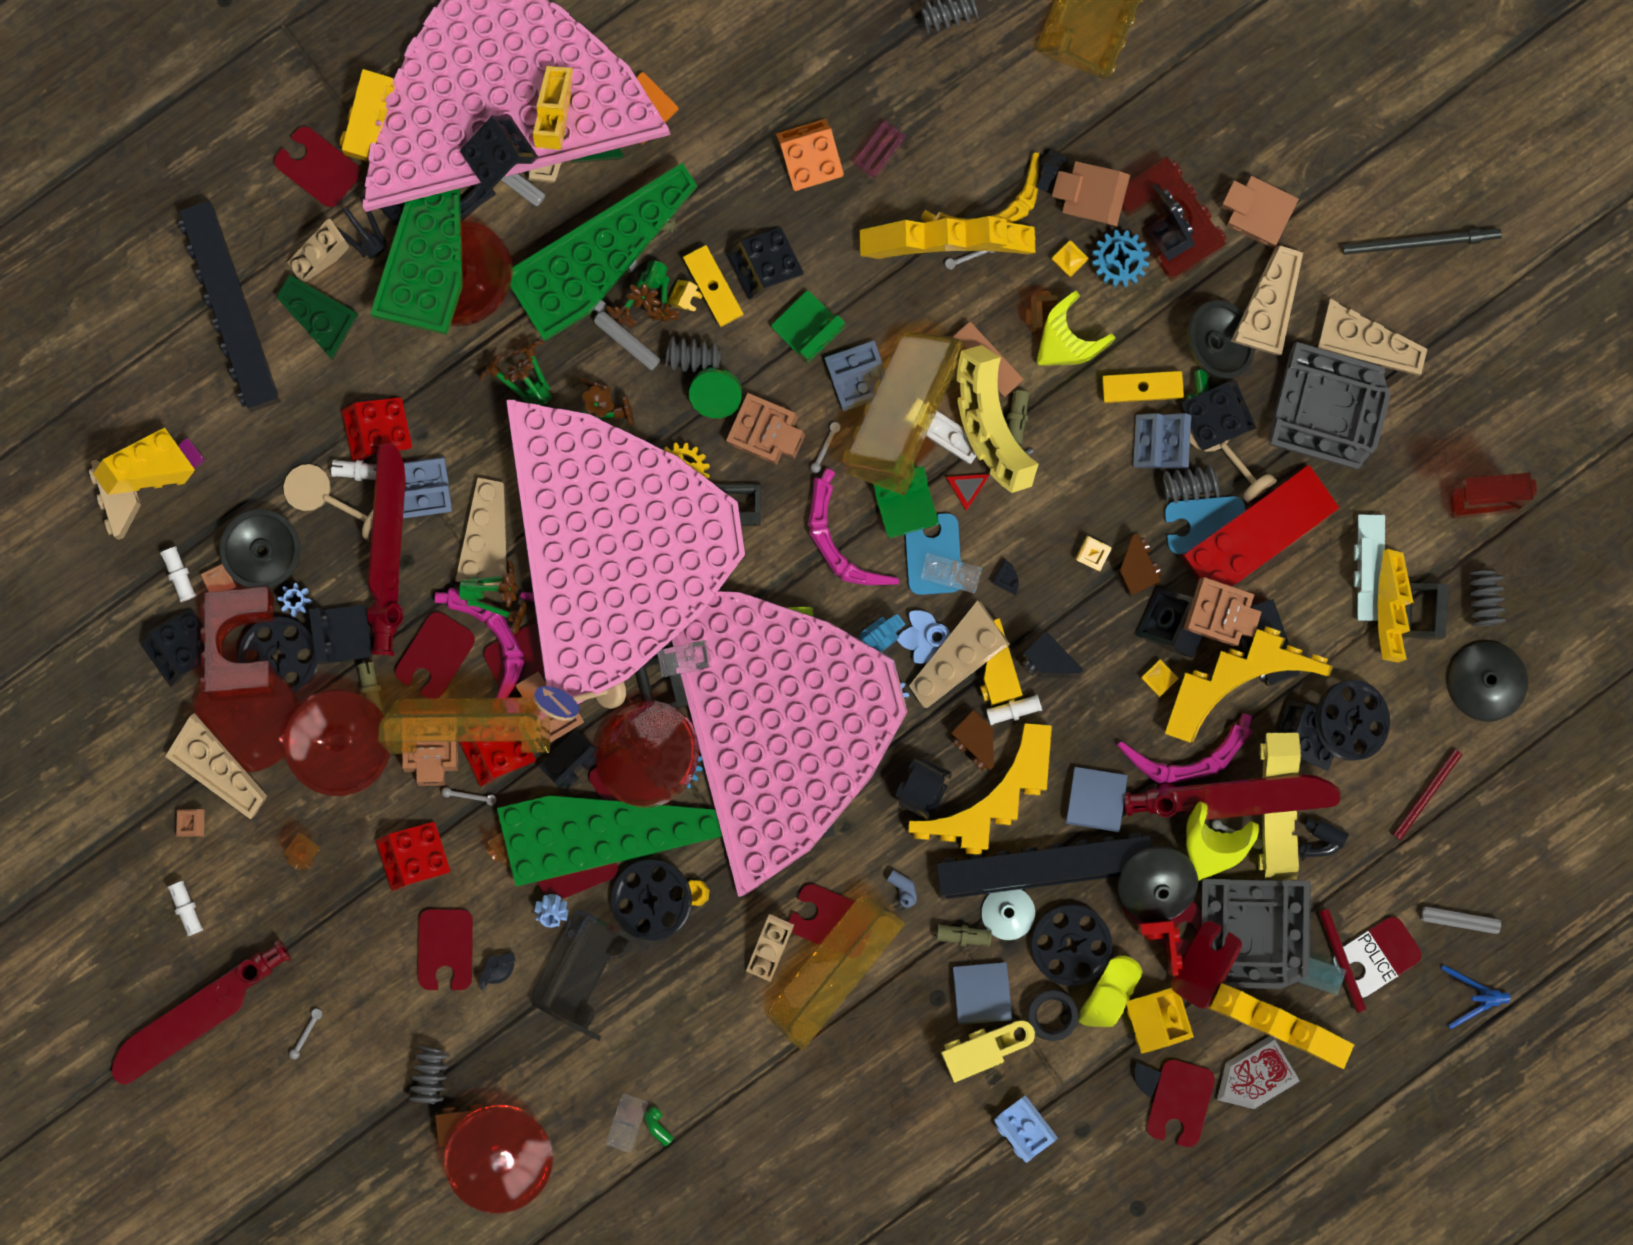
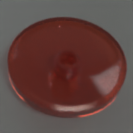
M461 221L463 287L450 326H469L489 317L504 301L512 281V259L504 241L486 226L470 221Z
M236 666L218 673L203 687L194 708L196 716L246 772L264 770L280 762L294 746L300 730V707L293 690L279 675L259 666Z
M332 689L310 696L294 710L288 720L284 733V753L292 773L306 787L324 795L345 796L367 788L383 773L391 754V732L383 712L370 699L350 690Z
M643 701L632 704L618 712L604 728L597 746V770L605 788L618 800L640 808L663 805L677 797L687 787L696 771L699 759V742L696 731L683 713L668 704L658 701Z
M504 1105L484 1107L466 1116L452 1131L444 1152L446 1176L455 1194L472 1208L488 1213H507L529 1204L546 1186L553 1165L552 1147L541 1124L527 1112Z

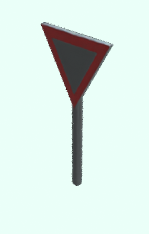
M1030 448L1025 453L1030 455L1034 452V449ZM989 472L985 475L946 478L967 511L987 479L992 476Z

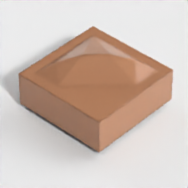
M223 564L201 574L212 599L237 588L234 579L227 573Z
M177 810L176 836L204 837L205 810Z

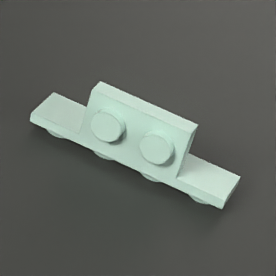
M1358 515V545H1354V561H1358V571H1354V587H1357V621H1378L1379 575L1383 551L1385 550V515Z

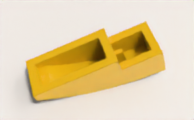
M546 66L536 106L538 115L533 131L535 148L562 149L570 105L573 68Z

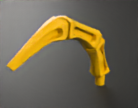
M1039 153L1032 154L1025 186L1016 196V200L1011 202L1006 209L992 217L1007 219V222L1013 223L1027 216L1029 211L1034 208L1038 193L1037 185L1039 183ZM927 210L921 216V219L925 222L944 218L962 221L972 220L949 216L942 212H939L936 216Z

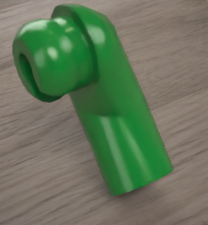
M1197 370L1194 372L1196 391L1195 394H1188L1186 400L1209 391L1208 375L1205 371Z
M652 1106L644 1114L648 1131L663 1146H667L673 1140V1136L658 1122L662 1118L663 1113L656 1106Z

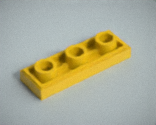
M707 245L683 257L720 328L744 316ZM712 283L718 285V289L715 291L710 290L708 287Z
M1182 371L1102 376L1104 403L1184 398ZM1145 384L1147 391H1140L1138 385Z

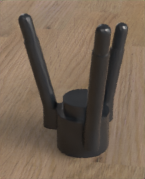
M360 195V200L362 204L363 200H365L364 195ZM344 208V213L363 237L359 241L362 244L360 245L340 228H337L345 241L358 250L363 258L368 256L370 260L385 251L387 247L384 243L387 240L382 235L372 211H367L366 214L376 235L372 232L367 234L349 209Z

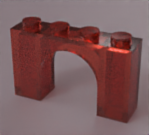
M1166 157L1128 182L1122 210L1128 218L1151 202L1159 200L1152 187L1156 183L1162 190L1167 188L1174 201L1177 200L1185 209L1190 219V225L1194 230V234L1191 237L1196 245L1169 262L1163 254L1157 259L1158 264L1172 283L1223 250L1226 245L1224 240L1227 238L1223 230L1219 226L1215 227L1211 222L1210 218H1212L1209 209L1204 204L1200 205L1195 198L1197 192L1191 183L1188 182L1186 184L1181 177L1183 172L1177 162H1171Z
M1531 472L1465 479L1462 482V489H1453L1449 493L1452 519L1516 513L1534 499L1533 495H1537L1536 480L1531 479Z
M258 587L205 593V602L201 603V615L203 619L205 618V627L201 628V639L205 643V652L201 653L202 667L205 668V677L201 678L203 693H206L211 701L274 696L275 675L269 661L232 663L225 660L222 656L223 642L233 629L244 624L274 621V596L269 588Z

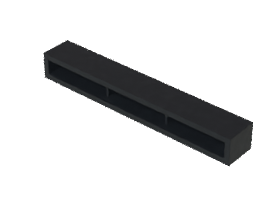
M207 201L181 210L182 219L178 220L183 235L188 234L190 244H187V249L191 259L196 258L199 268L195 269L198 281L206 286L207 293L203 294L208 308H213L216 317L212 318V322L216 332L222 333L224 342L220 343L223 354L225 358L230 357L233 366L229 367L233 382L239 383L241 391L237 392L241 406H247L250 412H254L280 403L281 401L213 204Z
M1142 833L1128 835L1127 839L1117 840L1116 837H1106L1100 839V843L1090 844L1089 840L1074 842V846L1064 847L1063 844H1053L1047 846V850L1037 851L1036 847L1021 849V853L1011 854L1010 851H999L994 853L995 856L984 858L983 854L968 856V860L957 861V858H946L941 860L940 864H937L941 900L1120 877L1123 867L1134 855L1142 850L1151 848L1150 836L1143 837Z

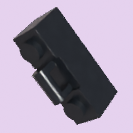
M1274 599L1249 607L1261 611L1256 631L1257 629L1264 631L1265 626L1281 631L1279 636L1286 638L1282 649L1286 650L1287 645L1290 646ZM1245 637L1239 641L1241 651L1245 653V659L1248 657L1251 649L1250 642L1254 640V637ZM1299 670L1273 672L1261 675L1259 679L1261 682L1266 681L1267 687L1298 677L1300 672Z

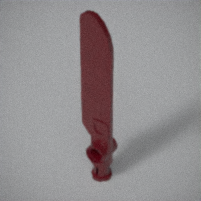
M382 443L377 452L368 585L375 598V603L369 607L367 613L368 621L372 625V632L375 633L374 649L371 650V654L394 656V651L392 650L393 635L397 633V627L401 625L404 617L403 609L398 604L406 476L401 454L392 443Z
M1301 774L1181 787L1165 783L1161 784L1157 789L1148 790L1147 793L1131 794L1126 792L1125 807L1128 816H1132L1133 813L1149 812L1150 814H1158L1161 817H1171L1178 811H1183L1190 815L1197 803L1201 801L1207 804L1205 820L1329 808L1338 805L1341 795L1339 787L1331 781L1318 776ZM1168 798L1172 802H1164L1161 799Z
M280 940L275 941V945L265 952H258L248 960L243 961L240 965L129 1038L119 1049L113 1062V1078L123 1085L133 1082L238 1012L243 1006L248 988L261 982L265 977L273 973L272 969L282 962H289L292 959L284 944ZM249 964L254 965L257 969V976L254 979L246 976L245 970Z

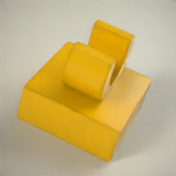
M678 280L667 304L674 308L695 311L696 307L692 306L690 301L692 297L701 299L702 294L696 291L698 286L690 281Z

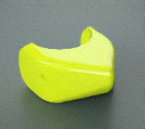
M1077 291L1068 295L1049 313L1043 328L1036 361L1037 365L1082 364L1094 358L1116 339L1111 333L1098 341H1084L1071 333L1067 325L1066 313L1069 307L1080 297Z
M1201 801L1198 802L1190 814L1186 826L1187 852L1189 859L1196 869L1198 881L1239 864L1258 837L1259 825L1251 821L1242 830L1231 834L1215 832L1204 823L1207 815V804Z
M1117 956L1111 959L1094 990L1079 1011L1078 1021L1089 1027H1113L1122 1015L1127 1001L1131 998L1134 988L1142 976V968L1139 963L1128 956Z

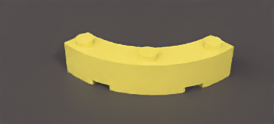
M983 345L962 350L957 370V381L960 383L961 397L958 398V406L964 430L979 460L983 459L991 469L990 475L1009 492L1013 493L1032 487L1039 464L1029 457L1018 445L1005 422L1000 406L998 369L1001 357Z
M1266 733L1265 744H1260V759L1263 760V778L1299 775L1301 758L1299 733ZM1297 811L1262 814L1263 854H1259L1258 865L1259 870H1264V880H1297L1299 870L1297 835H1292V832L1295 830Z

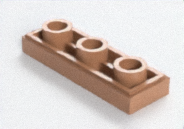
M971 322L950 339L960 352L983 345L1001 357L998 369V393L1003 398L1023 382L1024 379Z

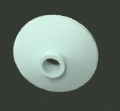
M1023 890L992 893L984 901L982 920L986 929L992 930V935L1003 940H1014L1022 937L1031 929L1035 920V907L1029 895ZM1006 908L1013 909L1014 916L1012 918L1005 917L1004 910Z

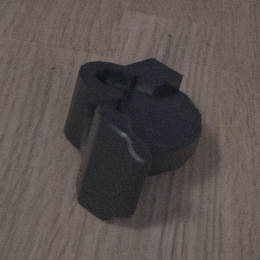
M1050 150L1048 153L1052 159L1050 162H1045L1041 171L1042 176L1037 185L1038 189L1045 192L1048 191L1052 180L1054 181L1055 175L1060 169L1059 163L1061 161L1066 162L1068 157L1053 150Z
M513 952L501 956H491L486 960V967L478 979L481 990H485L488 983L498 984L508 979L513 972L514 962L516 961Z

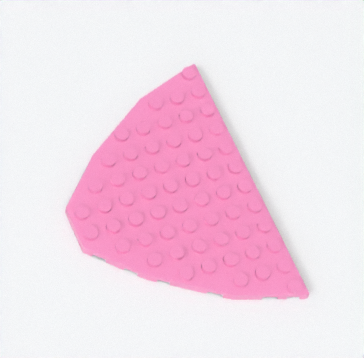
M441 0L437 8L434 7L423 23L424 27L418 36L414 37L404 55L405 59L402 67L398 69L394 78L395 89L386 97L385 101L387 102L386 108L388 112L382 130L379 132L377 143H371L370 163L365 183L366 193L365 200H363V209L367 212L481 183L460 150L491 116H511L538 155L537 160L533 164H516L504 177L671 134L668 126L659 115V112L650 101L628 64L613 54L606 45L583 25L575 21L561 6L547 0ZM546 66L573 68L569 112L561 150L535 148L533 131L538 115L536 106ZM377 120L376 125L381 126L382 122Z
M507 400L546 685L558 688L568 693L571 697L588 692H594L597 695L628 680L702 613L745 556L738 502L688 466L679 457L603 422L590 414Z
M717 591L702 613L672 639L735 886L738 897L757 888L813 848L871 779L908 711L895 662L890 657L830 622L744 593Z

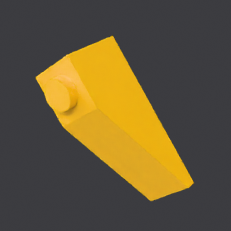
M1000 618L994 620L996 625L999 627V629L1005 636ZM1008 646L986 662L983 679L984 685L980 686L984 701L989 700L991 706L1020 698L1023 695Z

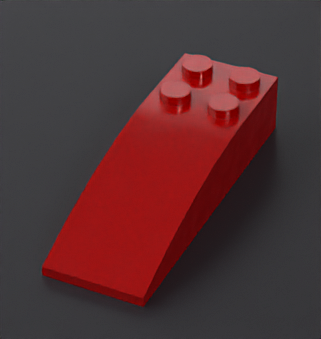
M1307 465L1185 552L1180 558L1197 582H1199L1200 578L1205 577L1232 587L1340 507L1311 466Z

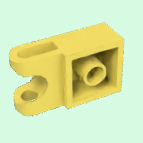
M1016 1021L986 1033L985 1029L969 1034L970 1040L963 1043L960 1042V1039L945 1044V1050L940 1053L952 1082L955 1083L1003 1063L1004 1059L1002 1056L1030 1045L1034 1041L1035 1032L1032 1025L1028 1022ZM1018 1027L1023 1028L1026 1032L1023 1041H1017L1014 1037V1031Z

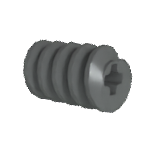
M924 0L923 9L921 8V15L927 34H930L931 25L934 26L937 32L940 31L941 23H944L946 28L950 29L951 20H954L956 25L960 26L962 17L967 24L971 21V15H974L978 21L974 0H943V3L940 0H933V6L928 0Z
M671 336L667 348L665 368L670 362L672 370H676L679 363H681L684 372L687 371L690 365L692 366L693 373H697L700 366H702V370L708 368H717L719 370L722 348L718 350L717 343L713 342L709 349L707 348L706 340H703L700 347H697L695 339H692L690 345L687 346L683 337L679 344H676L675 337Z
M1210 465L1205 466L1204 473L1200 467H1196L1194 475L1189 468H1186L1183 477L1179 470L1174 471L1173 478L1168 471L1163 473L1162 485L1166 504H1168V498L1170 497L1175 504H1178L1179 496H1182L1186 503L1189 500L1190 494L1193 495L1196 501H1199L1201 492H1203L1206 499H1209L1210 491H1214L1217 498L1220 497L1217 473L1213 471Z
M1495 571L1471 572L1470 576L1477 579L1471 581L1470 586L1478 589L1470 594L1472 598L1478 599V601L1471 603V607L1479 610L1471 614V618L1479 620V622L1472 624V626H1497L1505 622V618L1498 616V613L1505 611V608L1497 606V603L1505 600V597L1497 595V592L1505 590L1503 586L1497 585V582L1503 580L1504 576L1496 574Z
M417 1046L424 1053L415 1055V1058L422 1061V1064L415 1065L414 1069L421 1073L420 1075L412 1076V1079L418 1082L419 1085L410 1088L411 1091L417 1093V1096L411 1097L409 1100L430 1104L443 1101L444 1097L439 1095L437 1091L445 1090V1086L438 1081L447 1079V1075L440 1072V1070L448 1068L449 1065L443 1062L442 1059L449 1058L450 1054L441 1049Z

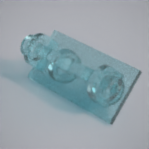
M1310 958V976L1298 982L1338 995L1346 970Z

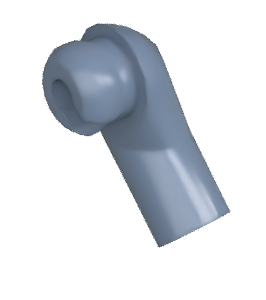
M893 870L887 882L899 888L900 904L905 908H910L917 900L915 883Z

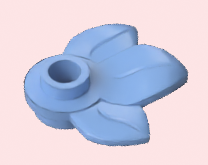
M911 611L909 617L912 627L903 631L898 636L897 641L904 648L914 650V663H927L949 637L950 632L946 626L937 624L930 613ZM938 632L942 635L940 642L933 641L932 635Z

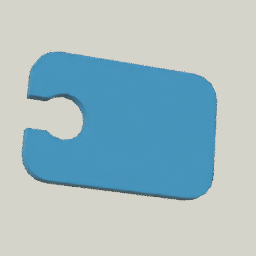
M1232 496L1199 499V501L1188 500L1186 503L1185 501H1178V504L1170 503L1165 509L1166 523L1174 522L1177 519H1184L1190 524V532L1186 536L1167 535L1168 546L1171 552L1180 555L1190 550L1245 510L1243 501L1238 497Z
M938 514L941 533L936 538L925 536L923 529L906 534L909 587L914 594L954 593L962 585L959 527L956 517L952 514Z

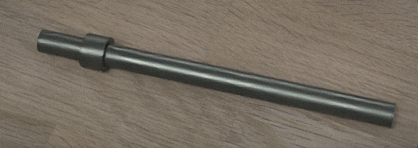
M1473 228L1468 229V232L1343 244L1342 250L1343 255L1465 242H1469L1472 245L1481 244V241L1501 239L1502 233L1500 228L1489 230Z

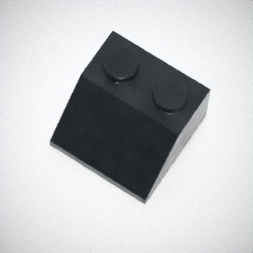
M1157 587L1136 636L1174 653L1193 658L1202 638V635L1184 630L1193 597Z
M1047 631L1021 657L1024 661L1022 667L1031 676L1036 674L1039 678H1078L1084 671Z

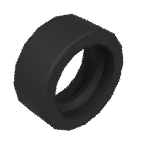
M1056 990L1045 991L1034 997L1027 1012L1028 1023L1032 1025L1035 1035L1048 1041L1063 1040L1072 1034L1079 1018L1077 1005L1073 999L1064 992ZM1052 999L1063 1003L1068 1009L1069 1014L1065 1027L1054 1032L1042 1028L1037 1020V1011L1040 1005Z

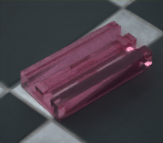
M884 121L855 159L854 164L875 179L904 141L906 135L900 133L894 126L889 125L887 121ZM885 130L889 132L866 164H863L864 158ZM892 137H897V140L874 170L870 169Z

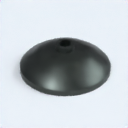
M1210 301L1198 307L1192 314L1187 329L1188 345L1195 362L1207 374L1219 379H1231L1241 375L1249 368L1255 355L1254 348L1231 342L1244 313L1238 307L1226 301Z
M251 510L236 517L225 529L220 543L221 561L227 573L239 584L252 589L272 588L283 583L294 572L300 558L299 537L292 524L280 514L270 510ZM261 547L267 548L265 556H259L258 550Z
M1495 642L1476 643L1461 651L1452 662L1448 673L1449 693L1457 708L1468 717L1485 722L1498 721L1510 716L1523 703L1528 690L1527 670L1520 657L1507 646ZM1488 675H1492L1495 678L1494 685L1487 683Z
M1166 846L1147 848L1134 855L1123 867L1118 881V892L1124 907L1134 917L1147 922L1171 920L1179 916L1190 906L1198 888V876L1191 860L1181 851ZM1166 889L1164 894H1158L1160 890Z

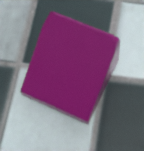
M188 437L178 445L194 469L206 461Z

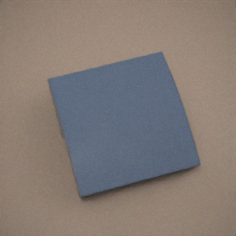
M875 341L825 357V362L843 412L893 394Z
M1158 413L1136 415L1133 467L1189 468L1191 415H1162Z
M445 456L403 462L406 476L403 518L452 512Z
M1075 767L1066 824L1119 832L1128 775Z
M1007 962L953 967L958 1025L1012 1020Z

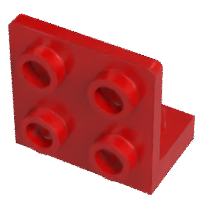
M402 398L357 402L341 410L352 462L364 460L373 454H377L378 448L382 443H392L399 451L412 448Z
M514 713L474 728L458 739L480 787L491 783L504 774L536 761Z
M435 822L391 833L376 840L391 892L416 882L450 873V867Z
M1170 920L1136 923L1137 934L1144 935V939H1162V933H1164L1168 974L1177 976L1178 969H1182L1181 953L1176 952L1175 942H1180L1179 927Z

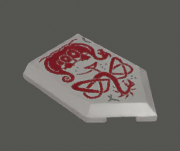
M1269 1036L1225 1063L1217 1100L1255 1109L1298 1083L1299 1079L1275 1039Z

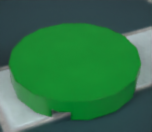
M708 368L700 371L693 378L689 389V399L694 409L701 415L721 419L730 416L738 409L742 399V386L738 378L731 372L717 370V368Z

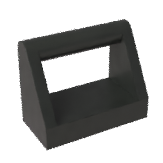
M713 483L726 494H755V512H739L741 526H761V483Z
M1410 583L1412 597L1413 590L1434 592L1432 631H1411L1413 604L1411 603L1405 606L1410 631L1402 634V637L1435 640L1446 638L1449 584Z
M675 652L650 659L636 672L647 716L689 706ZM667 663L676 702L656 708L646 668Z

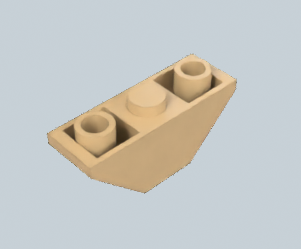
M328 219L287 263L297 278L305 283L335 263L349 246L331 219Z
M93 460L91 461L93 469L89 470V474L93 484H98L100 490L97 500L101 510L105 509L108 519L104 520L109 535L113 534L118 540L123 539L141 506L137 491L107 495L93 475V472L101 462Z
M769 914L746 972L771 982L794 925Z

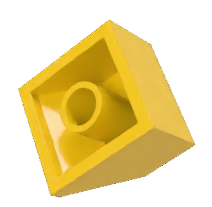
M1172 988L1127 1001V1014L1132 1021L1135 1041L1140 1047L1141 1054L1168 1047L1194 1037L1183 1000Z

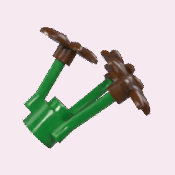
M649 261L645 271H642L636 286L630 285L632 293L626 295L628 300L625 305L621 306L620 309L617 306L614 309L607 306L608 315L616 318L619 324L624 322L628 327H633V324H637V321L630 318L629 308L635 300L634 307L638 308L643 304L644 308L648 310L646 314L651 316L652 320H659L661 318L664 322H668L669 319L678 320L680 310H670V306L667 304V289L670 280L666 276L667 266L659 261ZM660 285L662 286L661 304L659 300L654 298L658 294V291H650V288L656 289L659 288Z
M536 340L512 352V356L524 352L528 359L525 361L519 359L517 366L509 367V372L505 376L500 372L501 369L496 366L503 355H497L491 361V364L483 370L479 380L482 381L489 373L493 377H498L518 394L525 403L545 405L552 398L548 392L551 387L545 381L535 358L536 352L534 350V347L544 343V341ZM534 368L540 384L538 381L532 383L528 377L529 373L527 370ZM517 378L524 380L528 387L525 389L527 394L513 383Z
M508 560L509 573H502V576L462 579L460 599L468 600V606L479 607L509 618L508 621L515 623L511 633L513 635L517 634L522 624V618L525 616L526 602H523L522 606H520L518 613L514 611L510 613L478 601V599H483L485 591H498L502 594L501 600H506L507 607L511 605L512 601L516 600L515 591L518 588V584L515 583L512 561ZM502 582L499 586L484 585V583Z

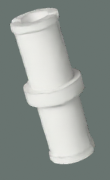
M333 460L332 465H334L331 468L332 477L355 478L356 481H362V479L376 480L377 464L364 463L363 460H357L356 462Z
M177 547L161 552L160 554L169 572L168 579L173 581L180 602L194 598L196 593L187 575L189 571L188 568H184Z
M1037 694L1018 701L1012 699L1009 700L1008 704L986 710L990 724L993 725L1013 718L1014 720H1019L1020 716L1042 711Z
M184 881L168 886L167 889L176 906L174 911L176 915L180 916L187 937L203 931L204 929L194 909L196 907L195 902H191Z

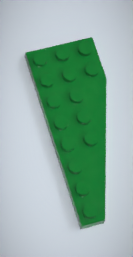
M683 163L503 273L544 342L589 315L694 192L697 184Z
M460 188L405 202L370 313L372 318L448 335L463 287Z
M546 796L497 808L516 887L723 837L716 810L559 796Z

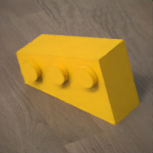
M362 70L354 104L348 114L349 123L347 131L342 133L340 139V146L344 155L369 162L371 143H377L379 132L382 130L388 112L386 108L387 102L385 101L386 97L394 91L396 86L393 78ZM377 120L382 122L381 126L376 125Z
M164 427L103 459L93 472V475L107 495L139 491L140 488H161L167 484L176 483L177 485H182L187 482L195 469Z

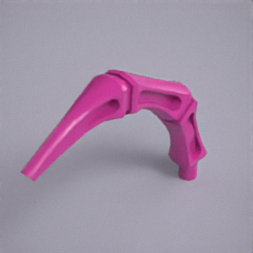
M826 468L821 478L814 479L812 504L807 525L810 528L809 535L819 548L833 574L839 576L842 581L855 584H899L897 577L867 572L858 568L853 562L849 563L848 559L834 545L830 529L827 525L828 506L833 491V486L830 482L835 472Z
M449 588L448 593L436 592L435 603H448L449 609L461 611L475 617L479 621L486 623V626L496 635L502 647V655L505 658L503 661L504 678L492 707L495 712H498L516 685L523 669L524 660L522 657L524 653L513 633H511L512 631L504 616L479 607L468 606V600H461L460 592L454 588Z
M1242 713L1239 724H1234L1231 727L1224 741L1210 754V757H1204L1200 761L1189 765L1167 766L1165 763H1156L1147 759L1123 741L1117 746L1137 768L1159 784H1177L1218 774V771L1225 770L1239 748L1253 734V731L1249 729L1252 716Z

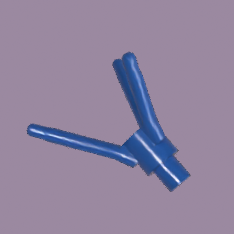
M1445 965L1441 966L1443 971L1474 987L1481 993L1471 997L1472 1001H1480L1481 1005L1448 1025L1450 1029L1492 1006L1510 1003L1509 993L1491 990Z

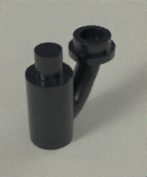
M1309 817L1304 827L1312 830L1313 836L1328 844L1311 848V842L1306 843L1303 841L1298 849V857L1304 861L1306 857L1332 855L1343 848L1349 833L1323 819L1316 821Z

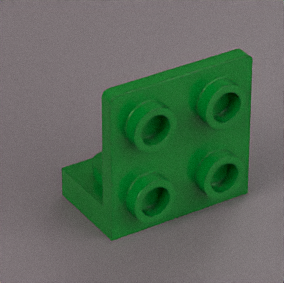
M806 291L771 327L808 364L845 328V322L838 315L835 317L810 291Z
M924 466L872 480L874 493L888 538H894L939 524Z

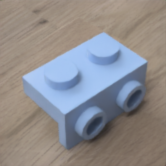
M1026 1095L994 1119L1000 1134L1007 1137L1013 1145L1015 1154L1023 1158L1026 1163L1058 1139Z

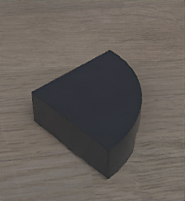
M1005 559L992 584L1016 595L1019 587L1018 575L1013 565Z
M1136 1062L1134 1067L1136 1083L1144 1094L1152 1097L1162 1072Z

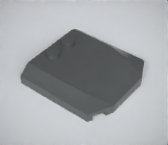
M1299 342L1294 343L1285 368L1269 431L1268 445L1354 470L1359 469L1379 444L1390 400L1389 387L1386 386L1384 377L1385 368Z
M1203 879L1202 925L1207 921H1212L1223 927L1219 935L1213 940V949L1219 951L1224 946L1228 932L1238 936L1242 942L1241 951L1225 978L1224 985L1232 988L1283 989L1310 976L1311 881Z

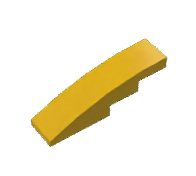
M1390 549L1383 551L1379 575L1378 631L1382 659L1399 663L1406 660L1402 634L1410 631L1405 606L1414 602L1403 552Z

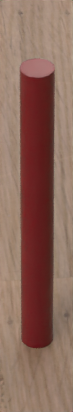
M1453 749L1392 833L1396 839L1401 841L1462 757L1463 754Z
M1328 908L1320 911L1321 920L1356 1013L1367 1010L1330 910Z

